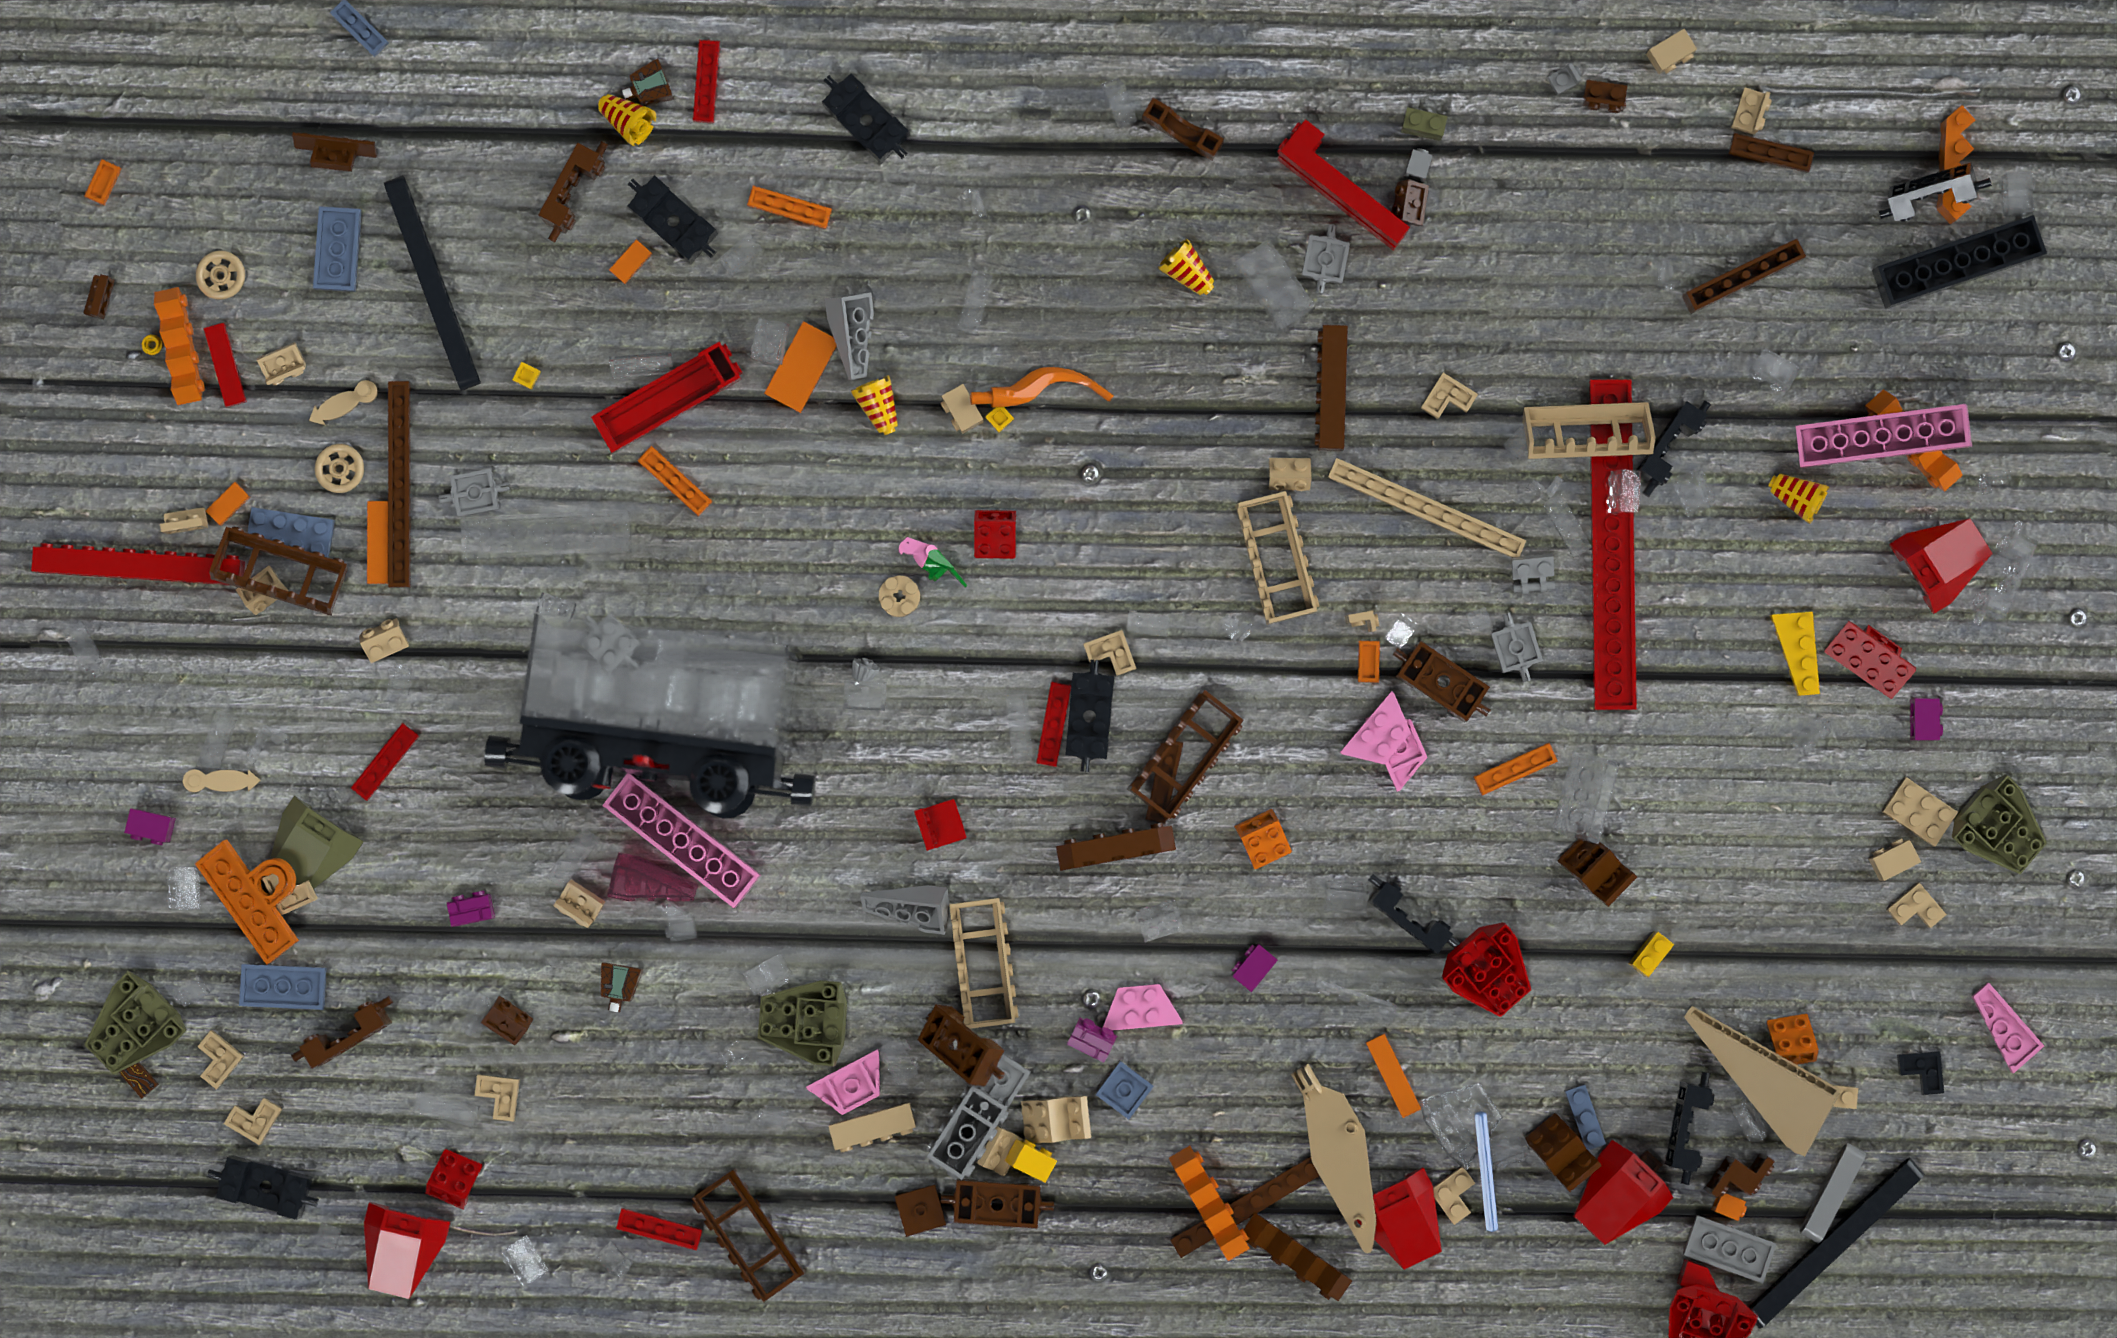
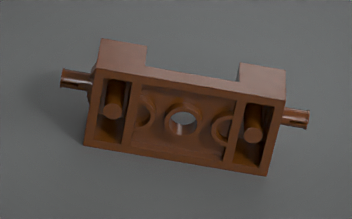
M600 141L596 151L580 143L576 144L538 214L545 224L553 227L551 234L547 238L555 243L561 232L566 234L568 230L571 231L576 222L574 219L575 215L570 208L564 205L571 198L570 191L573 186L576 187L581 179L580 173L593 180H596L597 176L600 177L605 169V162L602 158L608 144Z
M1419 641L1408 655L1397 647L1393 655L1403 662L1401 669L1395 676L1411 688H1416L1446 708L1447 712L1464 723L1469 720L1476 710L1487 717L1491 709L1481 704V701L1490 688L1488 685L1422 641ZM1440 676L1448 677L1449 685L1447 687L1439 686L1438 678Z
M387 996L376 1003L372 1001L366 1002L357 1007L358 1012L353 1015L361 1027L348 1032L349 1037L339 1038L331 1043L326 1034L320 1036L319 1034H313L303 1040L304 1044L299 1047L300 1050L291 1054L292 1059L297 1062L305 1057L311 1069L321 1067L392 1024L384 1010L385 1007L393 1004L391 997Z
M935 1004L932 1012L928 1014L929 1017H926L927 1022L917 1041L970 1085L986 1086L992 1074L1001 1080L1005 1072L999 1069L997 1065L1005 1050L992 1039L980 1038L962 1023L965 1017L952 1006ZM957 1040V1048L954 1050L953 1043Z
M958 1178L954 1195L941 1194V1198H943L941 1203H949L954 1206V1223L1038 1229V1216L1041 1210H1054V1207H1048L1054 1206V1202H1042L1040 1197L1041 1184L982 1182L975 1179L961 1180ZM999 1198L1003 1201V1207L1000 1210L992 1208L991 1202L993 1199Z

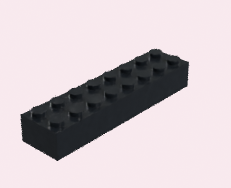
M2032 215L1877 266L1872 270L1883 305L1885 309L2039 259L2045 256L2047 251L2036 219Z

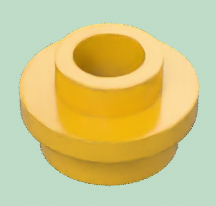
M150 334L144 337L141 346L148 355H156L162 350L163 342L157 335ZM151 342L156 343V346L153 349L150 348Z

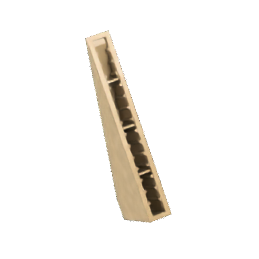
M1692 1006L1684 1018L1785 1146L1794 1153L1805 1157L1842 1090Z

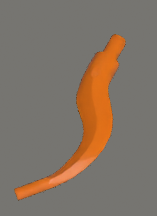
M1043 367L1030 372L1012 386L991 387L990 391L971 392L970 402L971 405L991 404L992 408L1016 406L1032 401L1044 388L1055 382H1073L1085 385L1108 402L1113 399L1114 395L1089 377L1076 371L1060 367Z

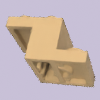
M1066 1096L1021 1101L1025 1139L1033 1143H1053L1070 1139L1091 1138L1087 1096Z

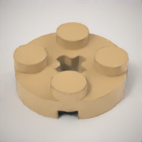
M894 576L888 578L882 584L879 590V601L881 607L889 615L905 617L917 609L920 602V592L916 583L910 578ZM898 591H902V594L905 595V599H901L900 602H896L897 599L894 597V593L897 594Z

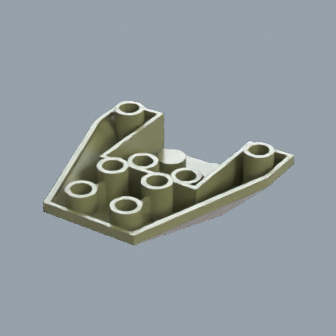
M2006 774L1981 786L1954 820L1952 838L1965 851L2018 874H2021L2047 844L2022 789Z
M294 796L282 814L270 859L280 858L285 860L292 866L295 872L296 885L309 880L312 888L315 889L351 861L364 841L349 831L341 829L312 810L310 805Z
M127 971L113 985L85 1042V1046L114 1075L172 1046L187 1030L179 1012L150 983Z
M817 981L761 996L758 1039L814 1065L835 1066L845 1041L847 1000L842 983Z

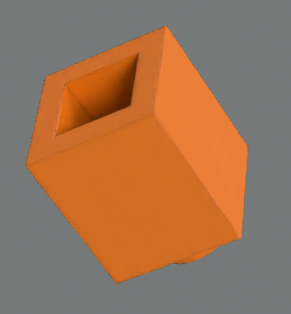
M1725 1193L1723 1196L1720 1195L1719 1198H1715L1711 1210L1739 1221L1740 1217L1743 1218L1747 1206H1745L1746 1201Z

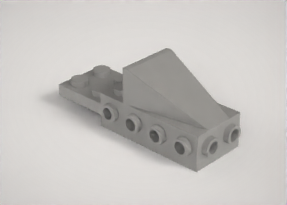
M1004 1054L997 1065L999 1069L1005 1072V1075H1002L1004 1077L999 1080L992 1074L986 1086L972 1085L971 1088L966 1086L960 1096L963 1098L960 1105L955 1104L949 1113L952 1117L948 1124L943 1122L938 1130V1133L941 1135L937 1141L932 1139L926 1149L929 1152L927 1158L930 1160L928 1162L938 1169L940 1166L947 1170L946 1174L955 1180L958 1178L962 1180L964 1176H970L975 1168L972 1165L976 1158L981 1159L986 1151V1148H984L987 1140L992 1141L997 1134L996 1126L999 1122L1003 1124L1009 1115L1007 1112L1009 1105L1031 1072Z

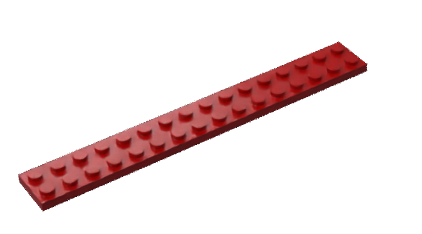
M1632 379L1589 380V405L1632 403ZM1619 423L1622 443H1628L1629 437L1632 436V423ZM1590 424V437L1595 438L1596 444H1607L1608 438L1613 436L1611 424ZM1633 455L1590 457L1594 710H1637Z

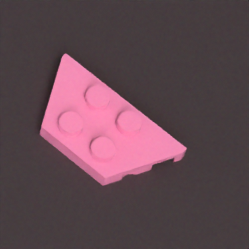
M1392 691L1340 751L1342 755L1384 765L1411 734L1396 696Z
M1405 719L1411 734L1385 763L1396 792L1403 788L1416 770L1428 758L1411 719Z
M1160 984L1118 988L1102 1029L1123 1030L1179 1025L1183 1023Z
M877 1049L806 1086L807 1090L833 1107L841 1115L880 1096L879 1050Z

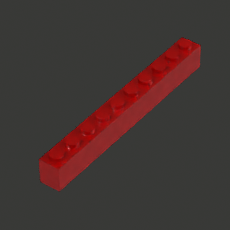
M40 543V547L33 546L31 571L35 573L229 585L212 580L209 571L216 554H206V557H198V553L185 552V556H177V552L164 551V555L156 554L154 550H144V553H136L135 549H123V552H115V548L102 547V551H97L92 546H82V549H74L73 545H61V548H53V544ZM226 555L220 570L243 577L245 561L239 560V556Z

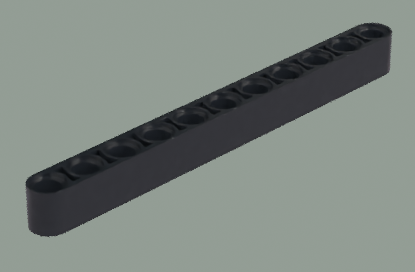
M402 175L384 182L386 193L457 384L461 391L481 384L479 375L406 179Z
M1907 1158L1830 1229L1820 1243L1814 1244L1748 1307L1758 1316L1755 1325L1759 1329L1767 1325L1923 1178L1925 1173L1911 1158Z

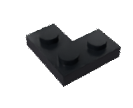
M1941 1051L1897 1054L1899 1075L1920 1074L1922 1095L1944 1093Z

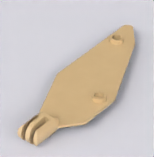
M1306 1064L1304 1069L1299 1068L1297 1073L1293 1072L1291 1076L1304 1098L1312 1163L1362 1250L1365 1253H1370L1373 1250L1376 1216L1365 1130L1345 1095L1321 1086L1309 1064ZM1357 1219L1361 1220V1227L1356 1224Z

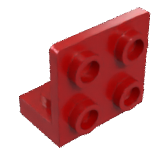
M975 510V558L1014 559L1016 557V511Z
M954 799L914 811L927 851L967 838Z
M444 1149L427 1182L425 1194L464 1210L468 1202L469 1193L482 1169V1164Z

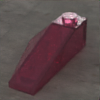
M618 853L607 897L624 901H635V898H647V901H655V898H666L668 901H694L698 885L639 856Z

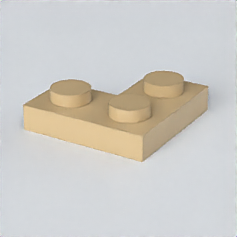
M1442 373L1421 409L1439 419L1450 402L1467 413L1478 394L1445 373Z
M1123 630L1083 644L1089 662L1090 660L1095 662V660L1110 657L1117 676L1136 669Z
M275 874L262 878L270 894L274 893L275 886L279 883V878ZM309 880L296 885L294 891L276 907L279 913L283 915L318 898Z
M1916 883L1886 909L1899 925H1903L1917 913L1929 928H1932L1947 915L1920 883Z
M210 1030L197 1046L213 1059L200 1077L215 1089H219L245 1057L213 1030Z
M477 1075L475 1096L495 1098L493 1119L515 1121L520 1079Z
M266 1098L262 1099L253 1115L235 1105L224 1124L256 1144L261 1145L283 1108Z
M1463 1166L1433 1187L1435 1200L1453 1225L1471 1213L1459 1197L1460 1194L1475 1184Z

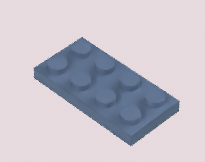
M319 207L313 289L356 292L361 209Z
M252 507L247 533H258L271 541L278 539L284 542V545L291 547L297 545L304 548V551L311 553L313 551L320 552L329 558L335 520Z
M241 964L239 1006L324 1010L327 968Z

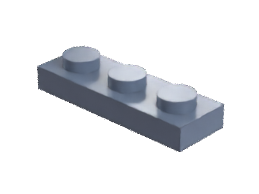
M342 0L330 12L374 58L389 44L346 0Z
M1583 1084L1565 1090L1582 1143L1587 1150L1605 1145L1606 1143L1586 1085Z

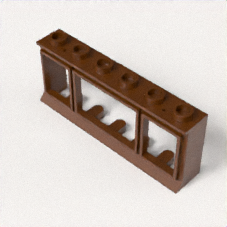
M239 527L225 528L209 571L212 580L332 616L336 600L348 571L345 561L335 557L333 559L327 558L324 554L316 551L312 553L304 551V548L297 545L292 547L284 545L285 543L278 539L271 541L258 533H245ZM230 542L253 548L243 577L220 570ZM260 551L309 565L300 594L250 579ZM316 568L338 574L329 603L312 597H306Z
M1200 690L1127 790L1166 820L1174 819L1180 813L1181 808L1179 807L1183 801L1187 802L1193 795L1192 789L1195 785L1199 786L1205 779L1206 775L1204 773L1208 768L1212 769L1217 763L1218 759L1216 757L1221 751L1224 752L1229 747V740L1232 735L1236 736L1243 727L1241 723L1244 720L1206 690ZM1205 701L1231 720L1217 739L1191 720ZM1188 725L1210 742L1212 746L1185 783L1181 785L1157 767V765ZM1152 772L1178 791L1164 810L1139 791Z
M734 1168L692 1198L694 1201L692 1205L698 1214L702 1213L706 1218L704 1223L710 1231H715L718 1236L716 1240L721 1248L726 1247L730 1253L728 1258L734 1266L736 1264L739 1266L742 1279L746 1283L750 1282L753 1287L751 1291L756 1299H761L764 1303L804 1275L806 1270L805 1268L802 1269L795 1254L792 1251L790 1252L784 1243V1238L781 1234L777 1233L771 1219L766 1217L760 1208V1203L757 1199L753 1198L748 1191V1186L745 1182H742L736 1173V1168ZM729 1179L742 1198V1201L715 1219L702 1198ZM746 1205L776 1247L775 1250L750 1267H748L720 1226V1223ZM780 1254L794 1275L766 1293L753 1272Z

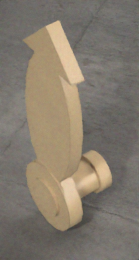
M368 380L359 382L354 391L342 392L329 398L319 409L315 405L309 421L325 425L324 420L330 421L348 414L357 407L359 402H373L378 395L377 386Z
M194 769L184 775L183 786L189 792L194 793L201 791L205 787L220 792L238 791L248 787L249 792L261 780L249 770L248 775L236 770H218L205 775L201 771Z

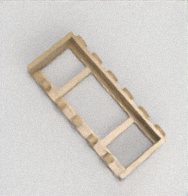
M1648 402L1524 407L1522 423L1524 425L1528 459L1653 454L1655 433ZM1642 422L1646 442L1638 443L1637 436L1633 435L1629 437L1628 443H1622L1619 423ZM1611 424L1613 436L1608 438L1607 444H1596L1594 437L1587 439V445H1575L1573 438H1568L1566 445L1563 443L1561 426ZM1553 426L1557 446H1554L1553 439H1547L1545 446L1534 447L1532 427Z
M1286 491L1240 502L1236 505L1267 625L1316 613L1317 607H1319L1318 598L1316 595L1313 596L1311 589L1314 587L1312 576H1308L1306 570L1309 567L1306 555L1303 556L1301 550L1303 540L1301 535H1297L1296 531L1298 521L1295 515L1292 516L1291 512L1293 502L1291 496H1287ZM1278 500L1284 524L1253 531L1247 508ZM1286 530L1299 580L1267 587L1255 538ZM1300 586L1306 610L1275 617L1269 594Z
M999 898L949 904L962 1010L965 1017L964 1024L969 1029L1015 1023V1018L1019 1017L1017 1005L1013 1006L1012 997H1016L1015 986L1010 985L1013 969L1012 964L1007 962V956L1011 954L1009 943H1005L1004 935H1008L1007 923H1002L1001 915L1005 914L1004 902H1000ZM992 904L995 929L962 933L959 908ZM996 935L1003 987L970 991L963 939ZM1004 994L1007 1018L973 1021L971 997Z

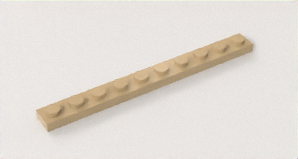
M1336 458L1329 473V479L1511 558L1520 557L1526 540L1338 458Z

